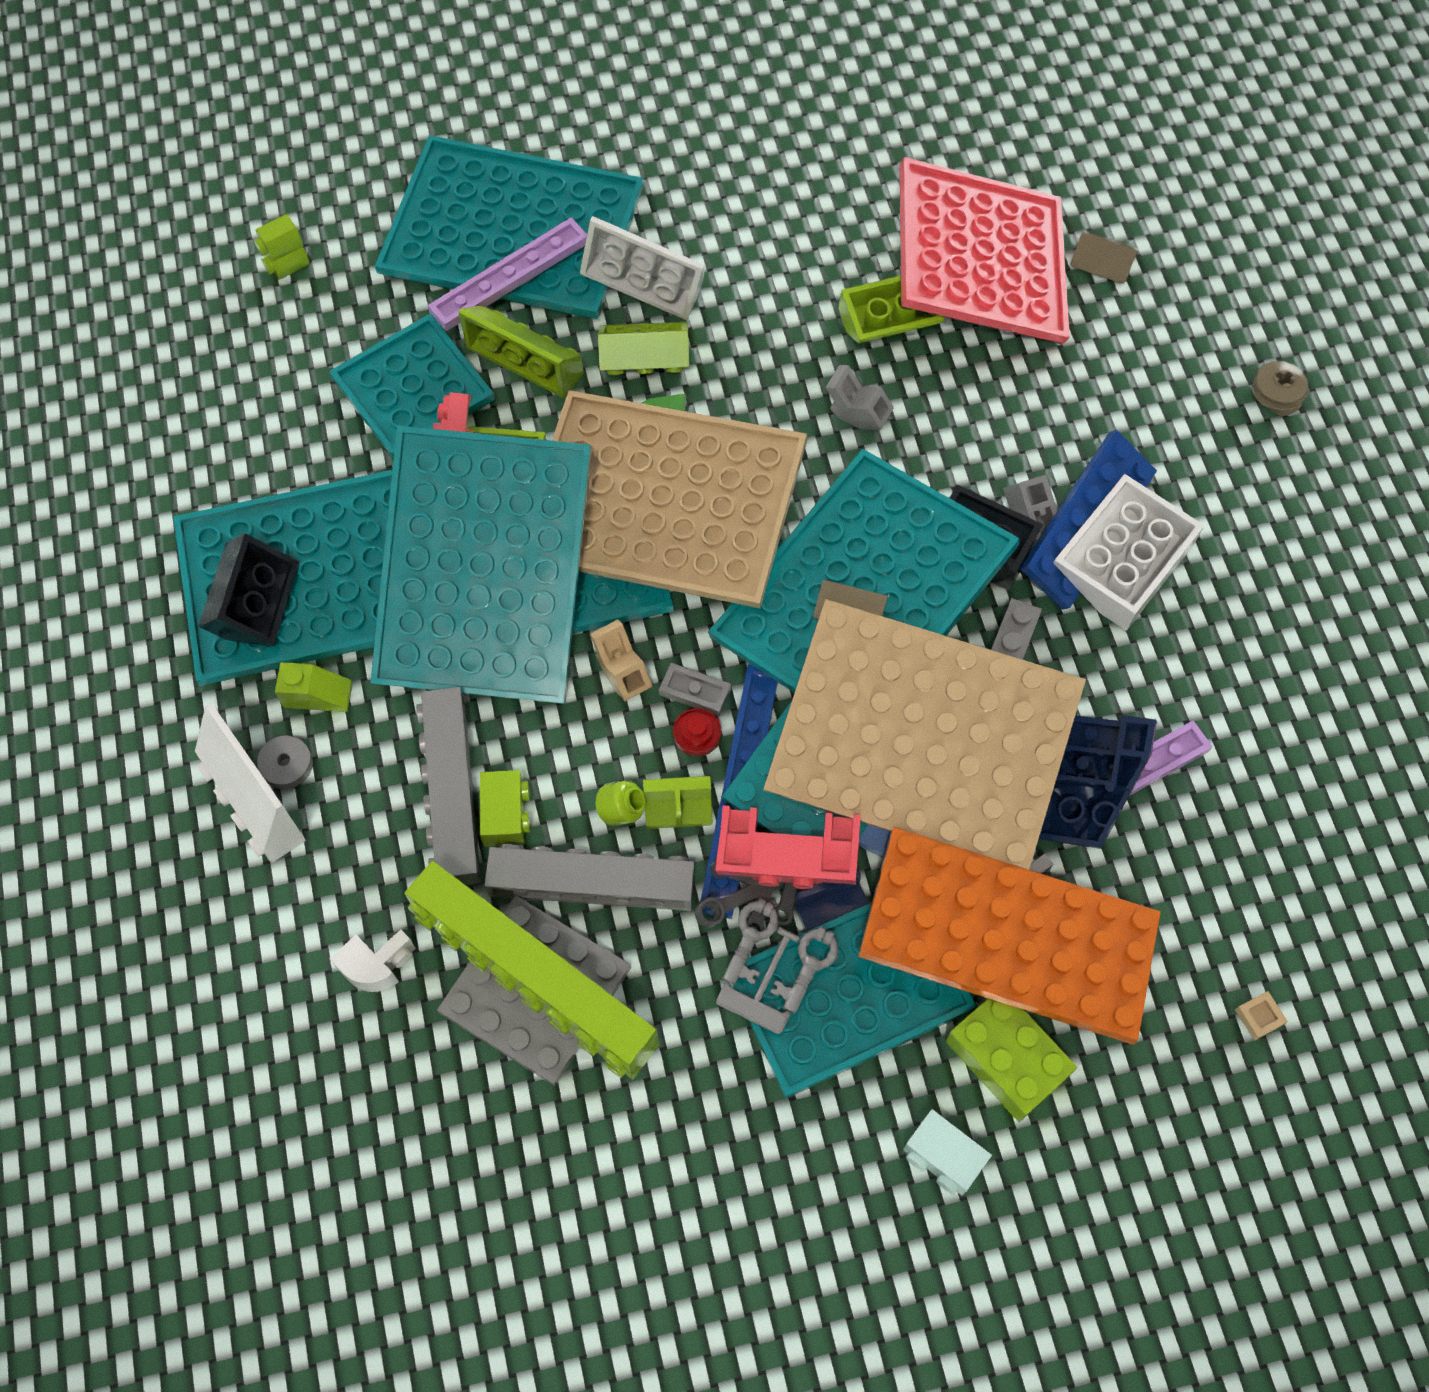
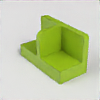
M710 776L643 780L646 800L645 818L648 829L712 825Z

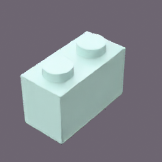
M931 1109L903 1149L908 1154L906 1159L913 1166L923 1172L927 1168L938 1177L936 1182L940 1187L952 1195L957 1192L961 1196L969 1189L992 1156L933 1109Z

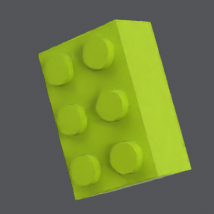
M989 998L949 1033L945 1041L1019 1123L1078 1068L1025 1010Z

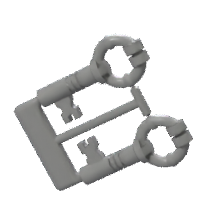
M760 898L759 901L748 903L739 912L738 923L743 937L722 978L726 982L716 999V1003L776 1034H781L790 1017V1013L796 1014L815 972L829 967L837 960L839 952L838 943L834 937L835 933L829 930L826 932V929L823 927L807 932L800 940L799 936L785 929L777 928L778 915L774 909L775 905L770 902L766 903L767 901ZM753 910L759 913L763 911V915L770 917L767 929L762 932L748 927L747 918ZM775 931L784 936L754 999L732 989L730 984L735 985L738 978H746L748 983L755 985L756 980L753 977H759L760 972L754 969L749 970L745 966L754 944L769 938ZM813 938L820 942L823 939L824 944L830 945V952H828L824 960L819 961L816 957L808 955L807 946H809V942ZM791 939L795 942L799 941L798 954L803 966L792 988L784 987L783 983L776 980L774 986H777V989L772 988L770 991L771 994L777 997L781 995L786 1000L783 1006L786 1012L782 1013L761 1003L760 1000Z

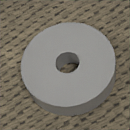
M285 735L271 739L262 747L257 758V766L259 772L269 785L278 789H290L300 785L308 778L313 767V758L307 745L302 740L294 736ZM290 759L287 765H280L282 760Z

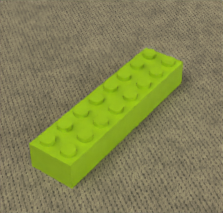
M433 860L404 892L410 902L408 909L415 914L414 919L428 931L434 927L442 935L440 939L454 951H457L460 947L468 955L467 960L483 972L486 968L489 969L495 976L494 980L498 985L509 993L515 989L523 997L521 1001L533 1012L538 1014L540 1010L544 1011L550 1018L549 1023L564 1035L568 1031L574 1034L578 1039L577 1044L591 1056H594L596 1053L600 1054L606 1061L605 1066L618 1077L622 1078L626 1074L633 1080L659 1047L656 1028Z

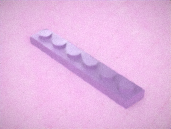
M569 218L428 305L429 313L445 331H448L461 323L458 314L461 308L482 305L487 307L584 247L587 238L586 232L572 218Z

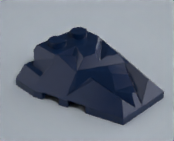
M1122 715L1121 721L1075 716L1038 840L1102 849L1130 793L1152 755L1157 725L1156 719Z

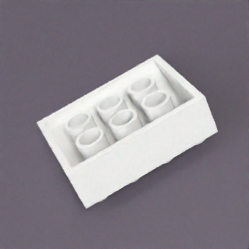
M592 216L589 223L580 274L687 320L704 280V264Z
M1124 474L1053 563L1100 614L1127 631L1193 547L1205 525Z
M213 704L206 705L195 748V753L201 760V763L196 766L207 782L214 779L218 787L213 791L223 806L231 804L235 812L230 816L240 831L248 829L252 835L248 843L256 855L260 857L265 854L269 861L273 863L305 842L306 839Z

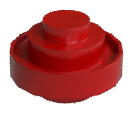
M693 708L686 710L678 716L674 723L673 738L676 746L689 756L701 757L710 754L721 741L719 719L712 712L705 709Z

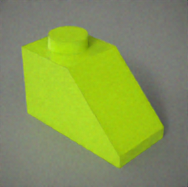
M280 662L275 694L284 708L348 712L353 682L348 678L313 664Z

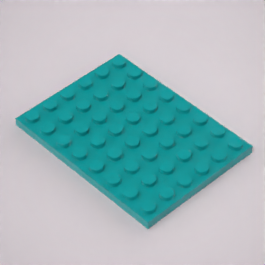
M429 135L376 261V273L455 289L569 218H572L586 234L588 233L592 216L628 231L644 187V178ZM584 246L499 299L598 319L609 286L580 274Z
M397 425L370 684L428 690L461 687L462 693L565 704L592 448L590 444Z
M862 449L777 549L761 609L732 603L710 628L708 634L711 639L795 693L818 620L814 619L813 614L823 579L886 595L887 601L883 617L947 636L1019 546V538Z
M392 470L173 517L195 677L199 686L278 669L280 662L301 664L374 647ZM244 533L299 561L275 643L272 647L225 640L198 627L225 544Z

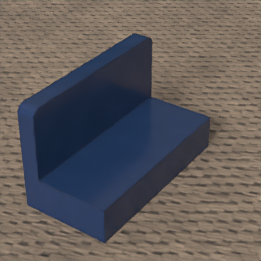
M857 870L856 885L824 882L814 886L813 889H806L795 894L794 908L805 932L869 904L860 886L861 874L859 870Z

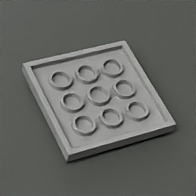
M517 895L514 896L503 912L504 915L612 996H614L631 969V964ZM469 962L438 1007L437 1012L548 1083L556 1086L580 1048L577 1044L578 1039L570 1031L564 1035L549 1023L550 1018L544 1011L540 1010L537 1014L529 1009L521 1001L523 997L515 989L510 993L495 982V976L489 969L486 968L482 972Z

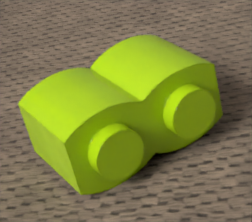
M288 214L255 229L258 238L254 242L260 254L265 256L261 261L269 275L274 273L278 280L310 265L300 234Z

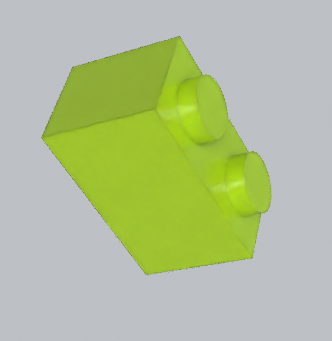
M520 770L480 772V837L484 847L500 846L501 844H525L524 833H530L529 812L524 813V801H530L529 782L523 781Z

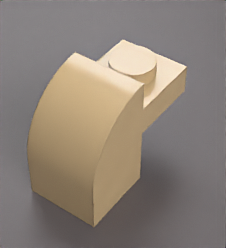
M619 620L590 633L597 652L595 654L610 684L624 702L653 687L643 661L633 651L624 626Z

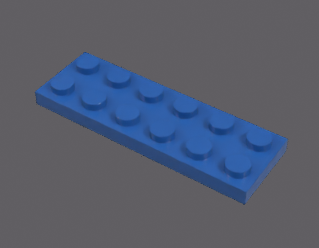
M1117 429L1107 434L1020 567L1062 610L1072 606L1080 591L1055 566L1054 560L1124 474L1147 488L1157 472Z

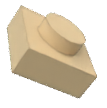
M1269 991L1235 1009L1254 1041L1288 1022Z

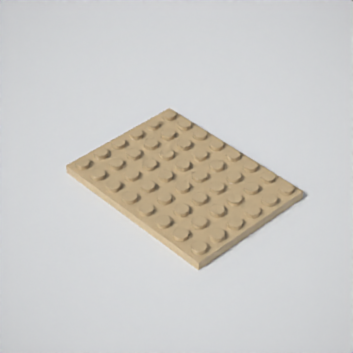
M569 390L552 441L590 444L592 446L579 572L761 609L807 444V434Z
M825 599L763 791L846 818L853 819L854 814L861 815V823L889 832L892 831L893 827L1029 870L1086 679Z

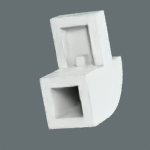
M402 930L398 931L375 953L355 935L329 959L355 987L368 992H379L389 989L399 982L391 971L395 967L400 968L405 965L412 957V951L416 948Z

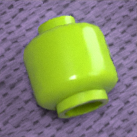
M630 780L605 784L599 789L595 801L596 811L600 819L610 826L636 822L641 818L646 804L643 791L636 783Z

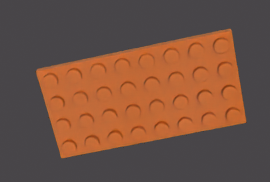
M893 827L858 957L1134 1045L1139 1038L1161 911Z

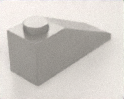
M1046 475L1003 488L1010 509L1043 524L1032 549L1057 512Z

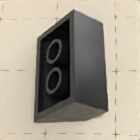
M957 484L949 497L950 499L1019 538V546L990 581L1010 591L1021 572L1020 567L1028 557L1043 524Z
M246 533L226 542L198 627L225 640L267 647L274 646L299 561Z

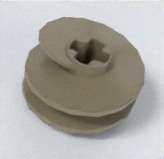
M1272 361L1264 364L1258 370L1252 385L1255 398L1262 405L1280 416L1297 412L1303 405L1309 390L1308 380L1303 372L1295 365L1284 361Z

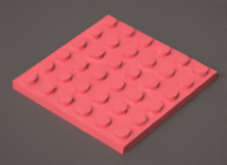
M904 157L899 164L901 306L1064 344L1070 338L1061 197Z

